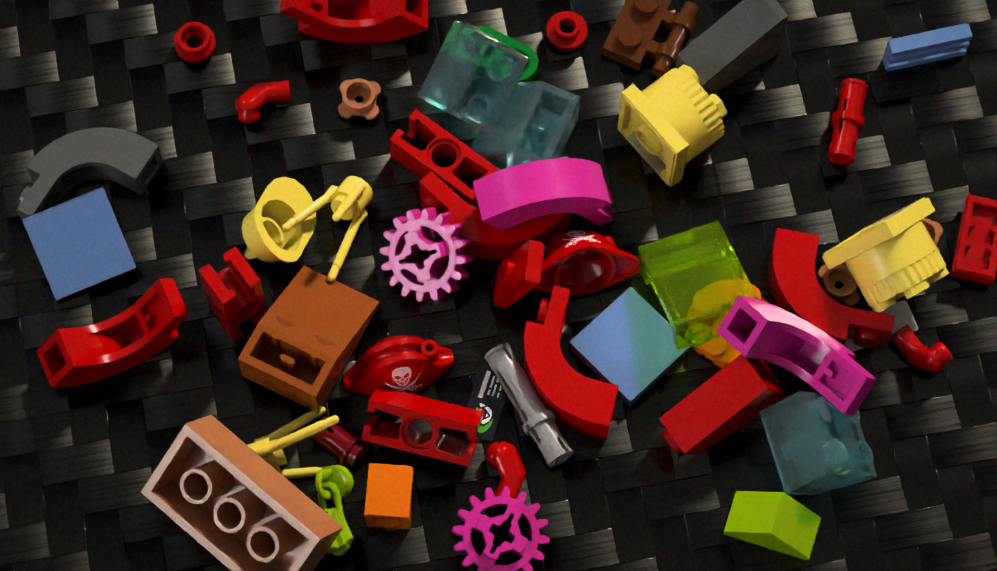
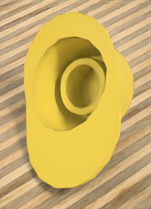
M288 177L274 179L266 187L256 206L243 219L241 230L247 245L244 253L247 259L258 258L270 263L276 261L291 263L296 262L302 255L317 223L316 212L288 232H283L281 229L284 223L313 203L308 191L295 179Z

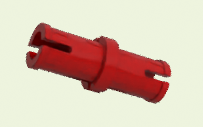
M847 78L842 81L837 111L832 114L831 125L834 128L827 158L836 164L849 165L854 162L858 134L864 128L865 118L862 116L868 85H865L866 82L860 79Z

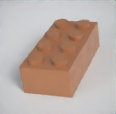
M212 415L188 422L183 426L141 491L145 497L231 571H314L344 528Z

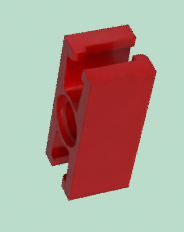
M415 109L408 117L409 132L407 137L415 140L419 136L428 145L425 150H419L403 140L405 132L398 129L389 139L391 157L421 179L432 171L461 199L479 208L474 188L471 190L461 179L463 175L468 174L478 180L499 171V168ZM440 158H449L454 161V164L449 167H439L435 164V161Z
M236 246L223 255L225 263L227 265L230 263L227 268L216 274L210 264H207L198 270L209 308L233 342L243 336V332L239 328L241 322L250 318L251 322L257 326L258 322L267 312L261 280Z
M377 386L369 399L367 411L375 413L376 409L399 416L402 418V423L379 420V416L372 414L368 422L364 424L361 440L466 467L469 466L476 451L478 442L476 434L482 423L483 411ZM422 419L427 421L432 427V432L418 430L413 420ZM443 429L468 432L467 439H469V442L445 435Z

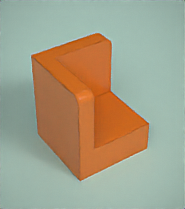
M369 463L364 511L366 527L410 530L413 468L411 466Z

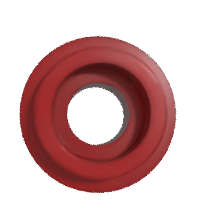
M562 11L556 13L547 23L546 35L548 41L560 51H573L579 48L587 38V24L583 17L575 12ZM570 26L574 28V31L564 33L560 30V27Z
M189 22L177 31L174 37V47L180 58L187 62L197 63L208 59L213 54L216 40L213 31L208 26L199 22ZM194 40L202 42V45L199 47H188L189 43Z

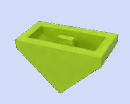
M736 491L723 534L808 561L821 517L784 492Z

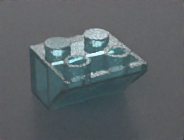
M454 21L417 97L483 132L493 135L530 59L506 42L468 22Z
M543 81L502 83L470 148L500 170L532 161L559 158L578 120L580 96Z
M798 391L759 412L786 494L814 495L878 477L873 464V452L866 443L859 422V410L856 411L854 416L846 415L820 393Z

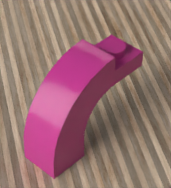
M577 158L538 160L508 167L473 181L482 221L501 231L536 217L556 213L577 214L598 226L614 220L610 207L613 204L612 192L605 182L601 165L593 161Z
M739 295L716 331L743 356L774 363L797 375L846 415L854 416L877 380L854 360L856 355L833 337L804 319L762 300Z

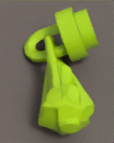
M330 465L318 471L315 485L318 492L319 507L344 527L326 552L337 557L344 555L351 548L350 545L354 540L346 522L341 501L351 493L354 479L346 467ZM326 500L334 501L335 507L327 509Z

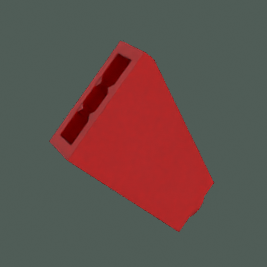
M740 354L659 418L666 428L662 433L668 444L677 453L683 451L684 454L697 456L788 396V393L763 360L745 357Z

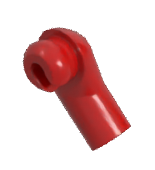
M289 80L252 85L236 99L235 109L238 110L239 121L242 123L257 122L260 119L259 107L265 103L291 101Z
M908 324L890 336L908 362L915 367L935 373L943 370L942 366L952 360V354L942 342H937L928 349L921 343Z
M506 441L501 443L494 442L489 445L486 451L487 461L496 466L501 475L494 495L495 497L500 496L504 486H508L510 497L516 499L526 476L525 467L515 446Z

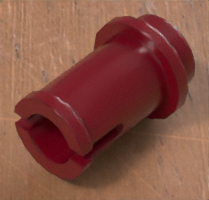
M336 424L310 436L311 441L338 457L340 465L344 467L349 465L352 468H356L363 461L369 449L364 444V441L361 440L362 436L357 435L354 437Z

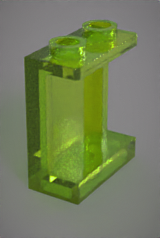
M719 221L638 247L639 260L641 261L640 274L645 285L651 283L672 326L673 340L677 349L700 346L710 339L719 337L720 335L716 331L739 295L758 299Z

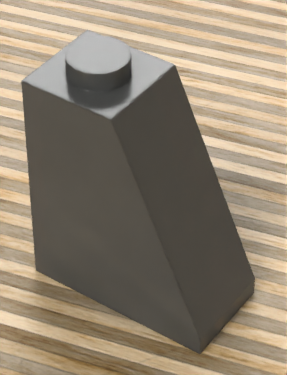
M742 0L677 54L675 68L678 69L683 64L690 66L696 72L700 85L708 95L715 94L779 54L788 15L776 0Z

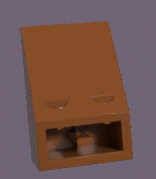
M303 266L258 322L238 357L242 376L320 413L379 307L380 301L334 280L331 282L327 276Z

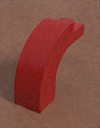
M281 0L280 12L299 21V32L334 42H389L403 39L428 29V0Z
M432 171L419 181V202L423 209L435 207L437 216L440 213L449 212L451 213L450 225L462 223L464 227L458 234L460 239L469 238L472 242L463 248L464 253L476 258L504 260L528 240L542 242L544 246H547L554 236L565 231L570 225V213H556L536 217L501 231L482 221L479 208L461 199Z
M777 228L772 243L768 269L770 290L776 306L811 323L842 345L845 344L846 339H851L856 345L865 348H876L879 345L886 346L893 330L895 316L848 307L833 300L820 286L815 272L819 236Z
M161 278L131 307L122 313L89 326L57 329L36 352L51 389L96 382L137 366L167 348L180 337L176 328L189 316V313L174 279Z
M554 285L551 298H542L537 323L526 321L523 353L525 373L547 410L551 409L554 412L556 420L580 433L607 439L619 385L587 378L575 371L565 360L560 348V339L569 308L571 289Z

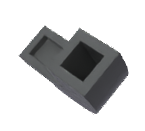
M108 127L88 128L64 135L40 150L26 166L33 186L28 185L21 193L17 211L21 219L58 205L63 196L76 185L95 179L116 182L142 195L163 164L159 145L136 133Z

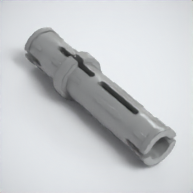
M504 343L492 348L486 353L484 358L524 423L522 429L525 434L532 436L549 467L563 463L573 455V450L559 431L555 423L557 418L551 409L547 410L534 386L517 361L510 345Z

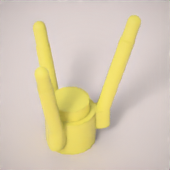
M357 176L346 177L339 187L331 185L324 195L281 226L283 232H288L329 202L334 213L332 215L334 221H339L340 219L352 220L327 278L331 282L336 279L359 226L368 215L365 207L372 200L373 191L363 179Z
M323 406L320 413L313 410L307 412L274 432L254 439V443L248 444V446L286 479L316 477L318 471L324 467L280 470L279 466L287 464L283 448L337 424L339 417L333 415L294 432L324 414L326 408Z

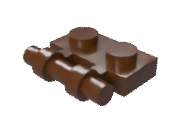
M626 0L602 47V55L636 70H640L645 58L656 61L651 70L652 73L662 77L670 71L671 67L676 66L677 54L680 52L685 38L692 35L697 25L695 18L700 10L699 6L693 2L686 1L681 11L674 13L669 11L673 0ZM661 27L669 30L670 33L666 42L658 43L654 41Z

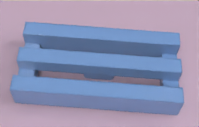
M964 23L890 39L882 58L886 72L965 55L967 52L966 48L970 44L969 40L973 37L969 24Z

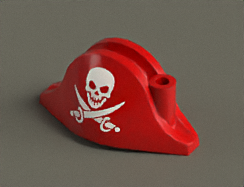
M582 229L564 231L550 240L546 257L543 260L540 284L533 289L552 292L555 285L571 289L570 296L595 293L640 273L641 261L636 256L617 248L614 239L610 236L604 237L596 232Z
M410 335L390 336L371 346L342 375V381L345 391L372 396L377 386L416 395L453 367L455 361L452 350L437 345L434 340H424Z

